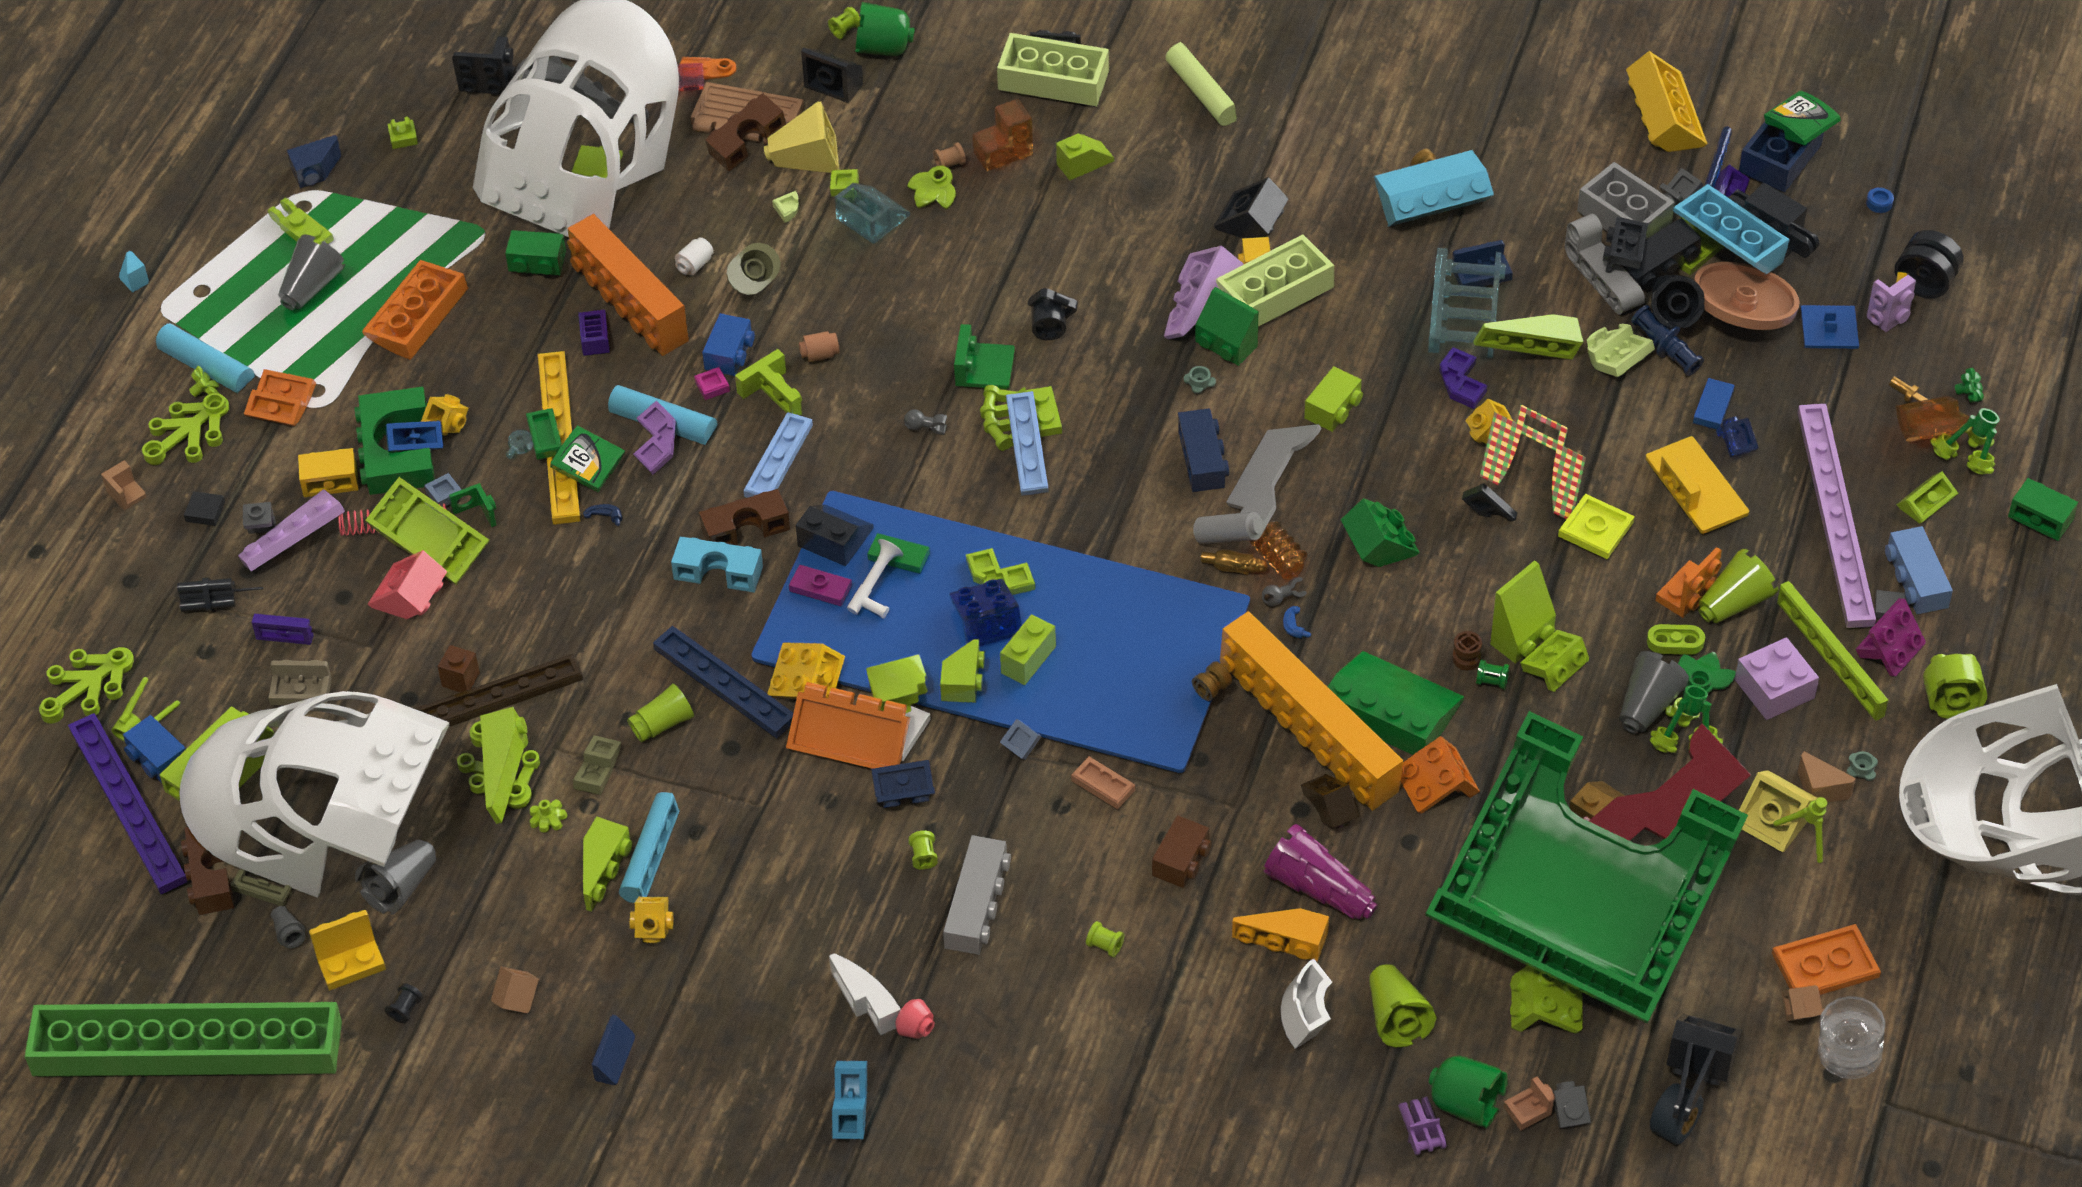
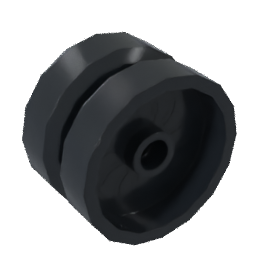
M1922 230L1915 233L1907 243L1904 251L1895 263L1894 273L1896 278L1898 272H1903L1916 280L1913 292L1915 296L1925 299H1936L1945 295L1950 288L1954 278L1963 266L1964 256L1961 248L1950 237L1937 231Z

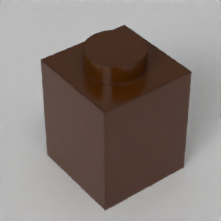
M452 645L448 647L437 666L442 687L457 692L471 689L480 674L476 653Z

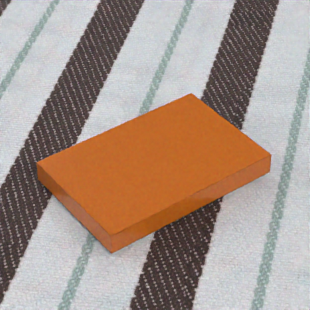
M1856 924L1773 947L1772 955L1789 989L1817 985L1821 995L1880 978L1881 974Z

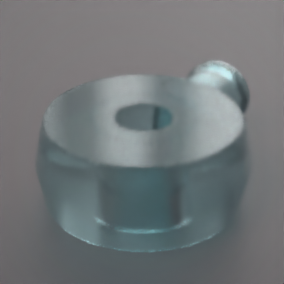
M516 430L509 435L508 446L510 449L505 453L506 457L513 459L515 454H525L532 449L533 442L528 431Z

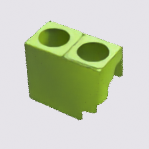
M919 654L866 668L872 697L882 699V711L884 710L885 702L888 700L907 705L906 713L911 712V704L918 703V696L928 692L925 683L926 673Z

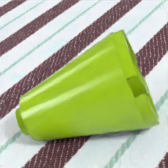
M1739 550L1700 599L1698 611L1705 621L1719 623L1777 594L1778 586L1773 589L1771 584L1775 581L1774 576L1756 555L1752 558L1746 555L1749 550Z
M1386 964L1374 969L1370 974L1369 982L1376 1029L1383 1042L1393 1047H1407L1413 1044V1039L1419 1036L1423 1039L1428 1036L1436 1022V1015L1432 1005L1395 966Z

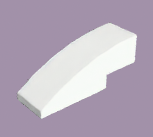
M835 953L830 955L831 973L856 1017L868 1013L880 1035L896 1029L895 1022L901 1009L891 994L879 981L858 965Z

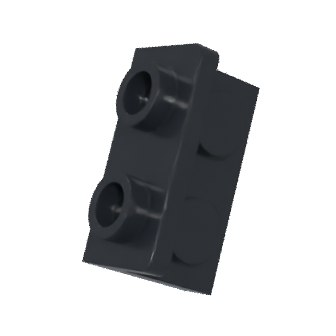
M1621 217L1616 218L1614 227L1609 226L1606 236V242H1609L1610 246H1605L1602 261L1607 262L1605 272L1611 273L1613 263L1640 269L1648 223Z

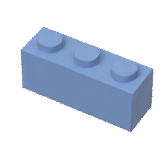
M1923 526L1891 532L1888 545L1885 546L1886 557L1888 561H1892L1895 567L1896 579L1899 583L1902 582L1908 604H1912L1916 615L1949 608L1953 590Z

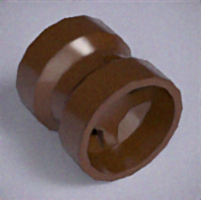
M1463 631L1455 636L1452 660L1457 668L1469 671L1479 666L1483 643L1477 633Z

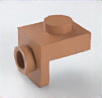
M1536 1076L1531 1079L1530 1088L1504 1101L1503 1108L1518 1128L1523 1130L1552 1114L1554 1094L1547 1084H1543Z

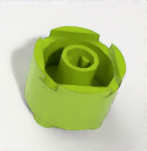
M1937 654L1931 658L1930 664L1924 671L1923 681L1932 711L1934 709L1937 711L1938 716L1950 719L1960 713L1984 706L1987 700V690L1981 667L1974 655Z

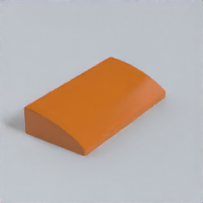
M420 260L362 330L363 335L386 350L411 360L467 291L468 286L464 274Z

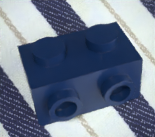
M1503 240L1453 251L1451 269L1461 291L1512 280L1513 272L1504 255L1505 244Z
M929 760L871 769L876 804L883 803L884 808L900 806V800L912 798V803L930 801L929 796L935 794Z

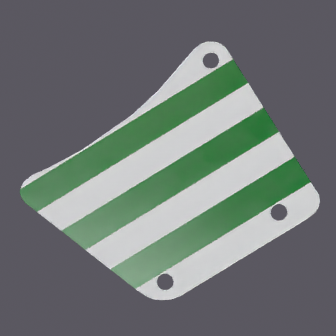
M319 190L301 192L287 199L295 205L303 200L309 201L312 204L311 210L305 213L333 234L334 240L329 245L339 252L344 258L342 264H345L343 270L301 309L294 308V310H290L280 303L281 299L278 296L297 241L281 230L280 226L267 214L173 291L163 301L161 312L165 318L201 341L253 369L254 374L261 378L263 370L267 369L313 379L316 384L323 385L326 391L320 397H311L307 407H323L333 402L339 396L364 353L373 343L372 340L363 335L362 330L417 263L422 260L449 268L466 254L477 248L484 240L485 231L481 226ZM281 204L275 207L281 211L284 217L289 215L283 210ZM199 285H207L211 289L209 295L202 298L196 297L193 294V290Z

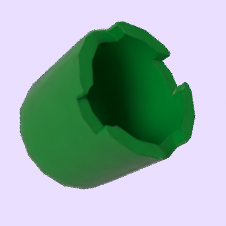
M862 2L855 52L884 56H898L906 50L907 43H913L915 28L910 27L908 14L897 8Z
M1459 1055L1447 1058L1439 1068L1435 1067L1429 1077V1084L1432 1085V1100L1440 1110L1473 1125L1485 1128L1493 1122L1498 1114L1499 1108L1494 1106L1498 1095H1505L1508 1082L1507 1073L1501 1071L1500 1068Z

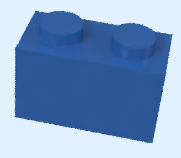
M719 314L702 352L705 370L709 371L719 367L723 374L736 375L739 366H743L745 363L747 348L751 347L754 342L755 333L751 331L750 319Z
M151 715L123 734L126 743L124 750L128 757L134 762L138 760L144 772L150 778L156 777L161 783L160 774L186 750Z

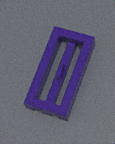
M254 614L251 622L256 640L311 645L314 637L311 632L312 628L309 626L310 620L306 618Z

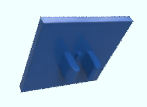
M1801 305L1804 348L1859 349L1855 306Z

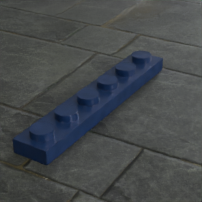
M671 626L653 642L655 651L776 739L791 727L792 711L674 626Z

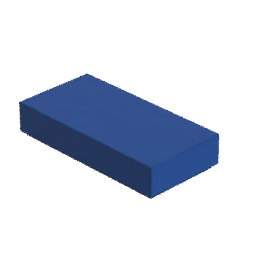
M1708 378L1695 412L1693 423L1720 430L1735 385Z

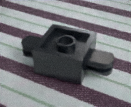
M1766 183L1758 187L1750 196L1737 189L1728 197L1789 239L1784 259L1792 252L1807 258L1819 247L1818 236L1804 228L1807 207Z

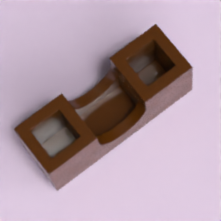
M762 93L757 98L750 100L747 106L739 113L732 115L718 130H714L709 134L708 138L705 139L708 153L730 172L748 157L745 142L742 138L747 134L757 133L768 141V137L786 125L783 110Z
M778 489L762 492L755 496L735 500L734 502L699 512L701 530L706 541L724 542L738 546L736 531L745 525L758 527L764 538L790 530L789 512Z
M185 827L186 839L181 840L184 858L188 857L189 863L184 864L187 881L192 882V887L187 888L190 905L196 904L199 915L233 909V894L227 869H209L212 865L224 861L206 850L191 833L189 827Z

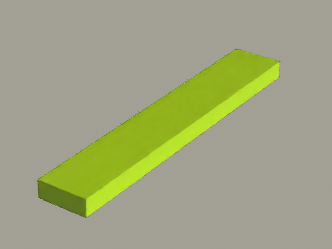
M1789 581L1781 584L1777 600L1779 606L1872 718L1876 721L1884 718L1888 704L1886 696Z

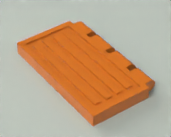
M811 682L806 683L804 692H798L786 748L872 769L901 763L911 718L905 716L907 705L887 700L882 711V699L862 694L858 695L856 704H853L855 693L837 688H831L829 698H826L827 686Z

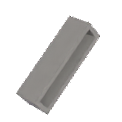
M971 836L943 931L945 949L979 955L982 944L988 943L990 936L989 919H995L997 911L995 898L996 895L1001 896L1004 878L1001 877L1003 871L1008 872L1011 862V854H1007L1006 841Z

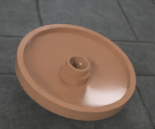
M1717 262L1699 269L1694 278L1704 291V310L1729 324L1748 329L1771 330L1790 324L1796 317L1799 308V297L1796 291L1785 280L1772 272L1765 274L1754 266L1744 263Z

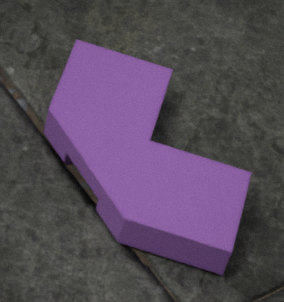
M657 400L636 418L653 437L634 453V456L652 475L673 457L676 426L674 417Z

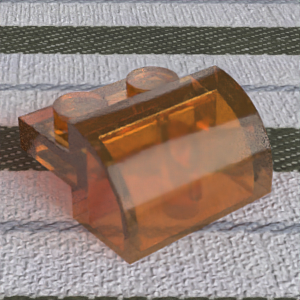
M1950 396L1896 405L1898 422L1908 442L1931 439L1943 433L1954 434L1970 417L1959 411L1958 400Z

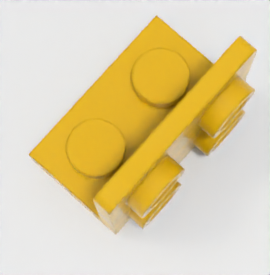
M783 643L767 694L772 698L797 699L798 692H804L806 683L811 682L827 686L826 698H829L831 688H836L845 656L824 644Z
M366 910L350 913L344 918L330 923H323L309 931L317 962L329 991L386 970L375 942Z

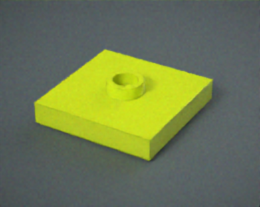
M1585 494L1559 529L1558 537L1608 559L1634 523L1635 516Z

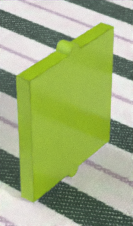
M581 145L572 173L588 177L596 175L606 178L608 176L607 159L603 146ZM619 150L620 161H621V158H622V155H623V151H622V150Z

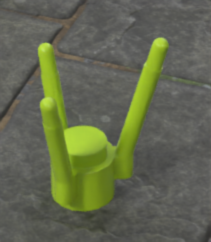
M143 677L123 714L111 729L112 733L124 742L123 734L141 722L136 715L132 714V711L148 682L147 677ZM175 701L154 718L158 722L178 707L180 702Z

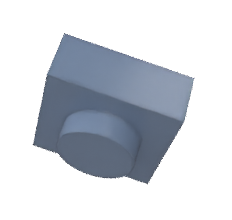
M449 473L424 485L428 496L442 507L444 503L446 506L451 504L449 494L462 490Z
M1016 719L1000 743L1021 759L1026 760L1042 736L1019 719Z

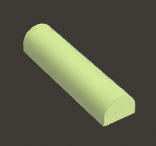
M1179 42L1171 47L1166 54V61L1222 126L1235 122L1237 118L1234 103L1183 43Z

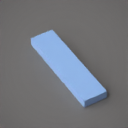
M1033 391L1006 395L1021 496L1048 492Z
M787 412L744 489V497L748 498L779 488L813 426L812 419Z

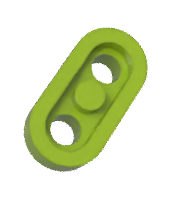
M1658 624L1650 628L1647 636L1648 647L1653 652L1659 654H1697L1703 649L1705 642L1704 632L1694 625Z

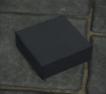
M193 491L184 513L185 521L216 526L225 504L224 496Z

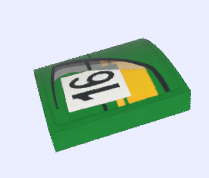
M1801 90L1764 114L1766 124L1783 129L1786 139L1802 145H1806L1841 121L1840 116L1831 107L1815 96Z
M577 425L554 456L550 467L599 492L609 474L612 475L625 454V450Z

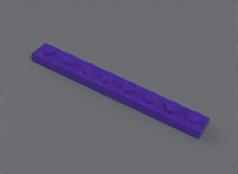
M95 713L69 724L68 727L160 895L187 883L184 871Z

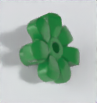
M1974 368L1966 369V373L1961 376L1963 383L1956 384L1955 391L1958 395L1968 394L1971 403L1982 401L1984 394L1982 393L1983 387L1980 382L1981 376L1975 372Z

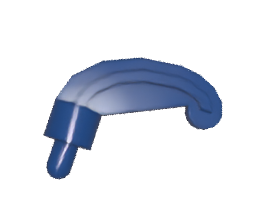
M1298 606L1290 607L1285 612L1283 618L1285 631L1295 638L1310 637L1311 633L1305 631V628L1296 626L1295 614L1300 612V608Z

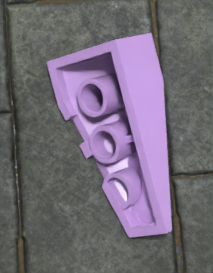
M1222 246L1190 253L1179 275L1178 282L1182 285L1180 292L1178 291L1174 295L1173 300L1177 302V305L1170 312L1164 337L1166 339H1173L1184 336L1196 324L1214 287L1218 288L1216 279L1242 266L1244 263Z

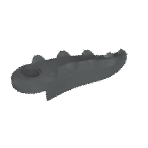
M552 56L548 60L545 81L561 84L572 68L563 64L558 56ZM527 58L523 59V60L518 64V66H517V68H516V73H517L518 70L521 68V66L523 65V63L526 61ZM533 64L524 73L522 79L527 78L533 68ZM584 72L573 87L574 91L597 104L609 119H613L621 105V102L615 100L604 91L600 82H592L584 75ZM645 108L646 120L649 118V111L647 108ZM633 116L631 117L628 123L634 122Z

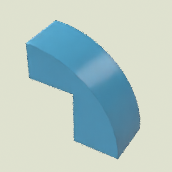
M836 1061L835 1100L832 1108V1139H863L867 1103V1061Z

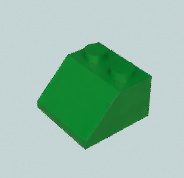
M1214 287L1196 322L1195 342L1199 343L1203 348L1220 355L1224 360L1239 366L1258 347L1259 311Z

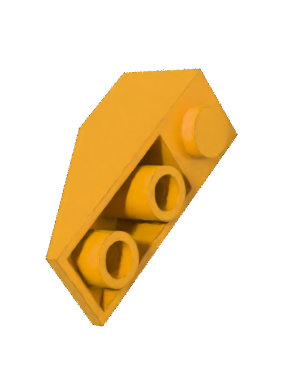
M1299 908L1234 917L1232 921V938H1236L1243 943L1261 945L1272 951L1293 954L1300 959H1314L1318 961L1328 935L1329 916Z

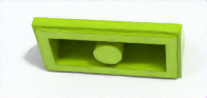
M1943 471L1931 476L1896 505L1920 524L1955 497L1958 492Z

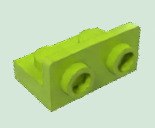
M1556 630L1520 663L1523 672L1544 678L1548 690L1554 692L1589 661V656L1582 637Z

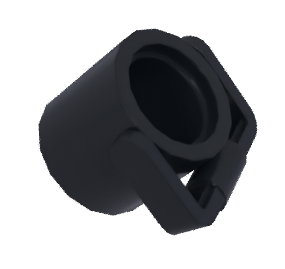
M1042 288L1028 299L1027 304L1031 306L1032 333L1034 336L1042 340H1055L1063 336L1066 332V319L1077 312L1078 301L1047 288Z

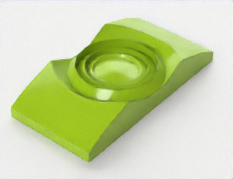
M398 477L365 520L366 523L391 543L411 555L424 550L447 571L444 578L455 585L489 543L488 538L400 477Z

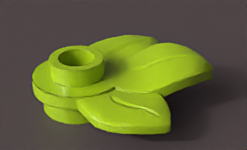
M935 166L929 172L918 173L910 179L907 185L908 188L915 190L914 198L917 208H922L937 200L940 206L948 209L956 195L955 188L951 184L953 180L952 172L946 166ZM943 175L942 178L936 179L937 176Z

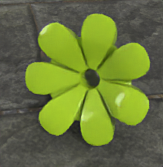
M197 366L191 374L196 384L189 389L190 393L194 397H197L202 392L208 395L219 393L216 389L219 387V384L215 380L210 381L209 374L205 371L203 372V369Z
M542 800L539 802V806H532L530 808V815L533 816L530 819V826L532 828L539 826L540 832H548L550 826L554 830H559L562 828L560 820L566 819L568 815L564 809H561L562 804L559 800H554L551 803L548 800Z

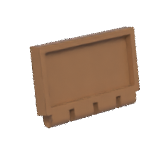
M706 82L691 115L693 130L711 133L713 129L718 130L732 115L744 109L750 100L757 98L764 92ZM764 93L783 110L786 124L802 113L804 108L803 99ZM750 133L745 135L742 140L760 142L764 137L757 133ZM765 138L763 139V143L768 144V141Z

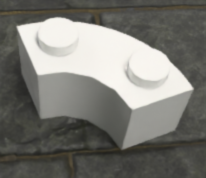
M1314 959L1308 962L1294 978L1282 998L1281 1018L1283 1027L1295 1049L1314 1038L1331 1019L1325 1009L1324 994L1332 981Z

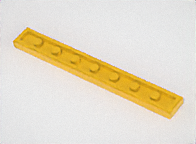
M565 351L538 354L542 409L553 408L563 445L572 432ZM554 456L548 457L547 467L553 525L580 522L577 481L551 468L550 463Z

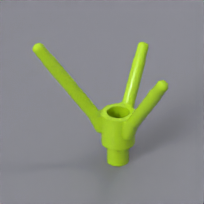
M1823 797L1812 801L1808 807L1773 822L1774 826H1779L1799 818H1804L1808 823L1814 824L1818 863L1823 862L1822 817L1826 813L1827 801Z

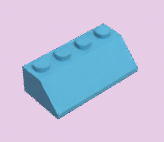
M1472 150L1374 176L1388 227L1483 202L1494 195L1487 170Z
M1708 184L1673 208L1676 214L1765 274H1768L1784 262L1789 239Z

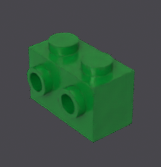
M511 230L505 253L508 271L560 275L566 254L563 234Z
M2027 478L2012 499L2008 517L2059 541L2074 520L2078 502L2067 495L2046 487L2042 483Z

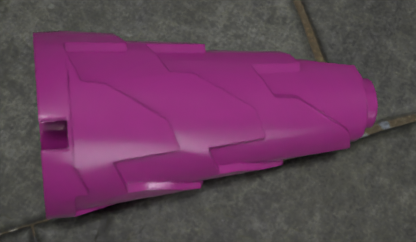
M1298 824L1293 825L1287 831L1292 835V838L1288 840L1282 837L1268 857L1264 865L1266 869L1263 872L1273 880L1277 879L1298 892L1302 891L1322 904L1327 903L1350 918L1361 920L1365 917L1369 919L1378 906L1375 903L1376 897L1371 894V890L1348 872L1349 869L1328 853L1329 850L1310 836L1304 828Z

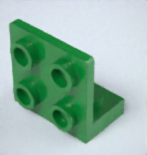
M961 324L954 362L955 386L985 388L987 385H994L999 389H1009L1015 346L977 343V337L972 336L971 325Z

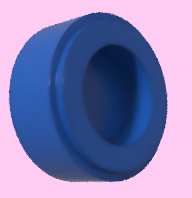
M1874 188L1868 192L1866 205L1873 212L1885 213L1892 208L1894 196L1885 188Z

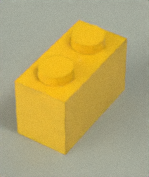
M353 448L298 455L299 480L304 497L315 496L323 489L329 494L359 490L357 463Z

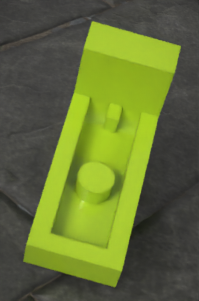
M779 349L735 375L737 393L743 399L762 389L786 413L802 415V397L795 388L789 387L782 377L786 373L785 356Z

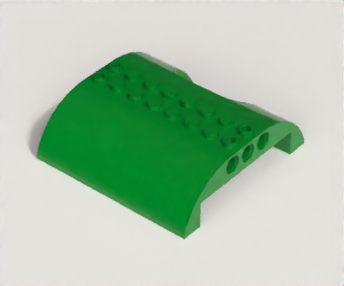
M1529 711L1516 735L1513 749L1442 888H1438L1425 916L1648 1023L1748 815L1693 789L1675 828L1667 838L1658 844L1644 846L1618 836L1579 817L1570 810L1565 801V779L1583 740V736Z

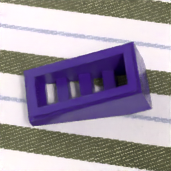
M605 310L580 312L579 323L583 356L610 353Z

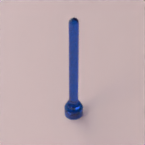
M1728 126L1722 129L1705 185L1708 184L1715 188L1732 134V129Z

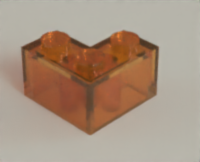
M1019 99L996 106V125L973 133V152L986 171L1033 155L1032 118Z

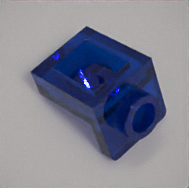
M1738 416L1728 418L1722 421L1723 425L1716 430L1717 436L1723 435L1730 458L1759 449L1749 418L1739 420Z

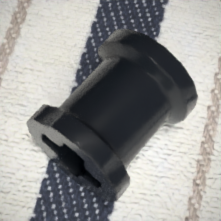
M401 983L397 988L398 994L393 1002L389 1003L384 1010L394 1021L405 1024L411 1018L410 1012L413 1007L421 1002L423 995L414 986Z

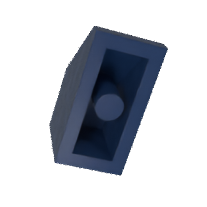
M336 135L287 150L291 170L300 188L325 181L341 157Z

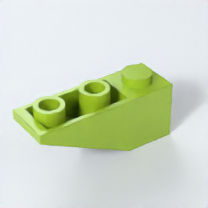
M597 816L583 838V895L586 910L591 912L596 903L603 900L607 884L610 879L613 880L616 877L621 860L629 855L632 848L628 827Z

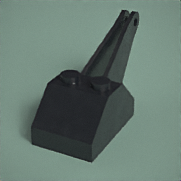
M1684 1013L1676 1020L1666 1065L1673 1067V1073L1682 1076L1672 1118L1677 1119L1679 1115L1686 1079L1690 1077L1691 1072L1699 1074L1688 1099L1683 1117L1685 1122H1688L1691 1111L1707 1083L1720 1085L1721 1081H1728L1743 1030Z

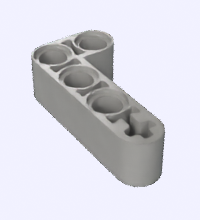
M1591 213L1567 225L1565 251L1577 269L1610 307L1620 315L1644 304V293L1622 265L1613 263L1611 273L1605 272L1607 262L1602 261L1605 249L1601 242L1602 225L1598 217Z

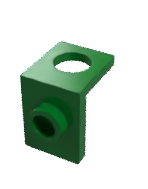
M480 483L449 494L454 515L480 505L490 526H497L494 510H496L495 502L491 494L486 496ZM466 495L471 496V499L467 503L461 505L457 504L458 500L461 497Z

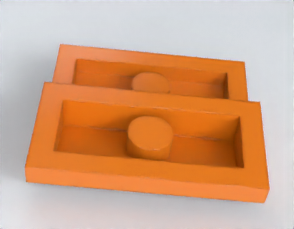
M264 369L257 390L251 391L244 415L296 426L307 408L316 382L310 378Z

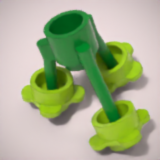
M1980 409L1976 416L1971 415L1967 422L1952 436L1948 433H1943L1938 438L1932 437L1930 442L1933 445L1934 452L1946 460L1951 456L1955 458L1958 455L1957 450L1959 449L1956 440L1965 432L1968 434V444L1971 447L1976 448L1984 445L1982 451H1974L1972 455L1968 456L1970 462H1967V467L1977 474H1992L1994 472L1992 467L1995 466L1994 457L1988 451L1994 444L1993 438L1997 433L1995 427L1999 423V416L1990 409Z
M1696 685L1687 686L1683 697L1676 699L1673 706L1666 708V714L1673 717L1667 728L1658 727L1656 731L1653 730L1650 733L1652 736L1650 742L1657 750L1665 753L1668 751L1676 753L1677 748L1675 746L1678 744L1679 737L1673 731L1678 723L1682 727H1688L1690 721L1699 718L1700 712H1703V725L1723 744V739L1718 738L1717 729L1709 726V711L1712 704L1706 701L1708 693L1704 688Z

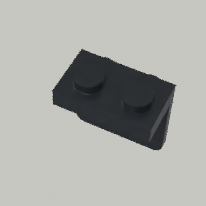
M497 37L493 54L453 53L452 61L460 91L502 94L515 76L517 68L513 66L514 52L513 48L509 47L508 37Z

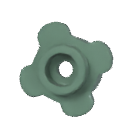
M1204 366L1193 367L1188 374L1184 375V382L1192 387L1194 393H1201L1207 387H1213L1216 384L1215 378L1211 377L1210 370Z
M1861 751L1849 756L1851 764L1847 768V774L1854 778H1865L1868 781L1875 779L1876 773L1874 768L1877 766L1878 760L1873 755Z

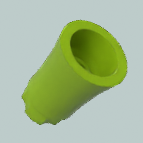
M672 683L659 696L637 710L636 714L628 718L627 721L637 739L643 742L650 737L654 738L681 722L694 718V713L681 690Z

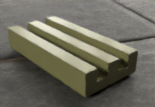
M241 868L230 884L232 891L279 906L286 905V899L291 897L293 889L290 885H285L282 888L262 879L257 880L245 876V873L272 881Z

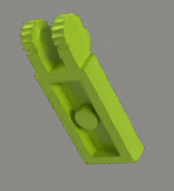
M287 198L280 201L283 210L289 214L287 217H284L281 211L273 206L267 210L271 219L295 241H298L300 236L304 234L316 237L313 242L319 245L323 241L329 244L334 240L333 234L300 208L297 209L295 204Z

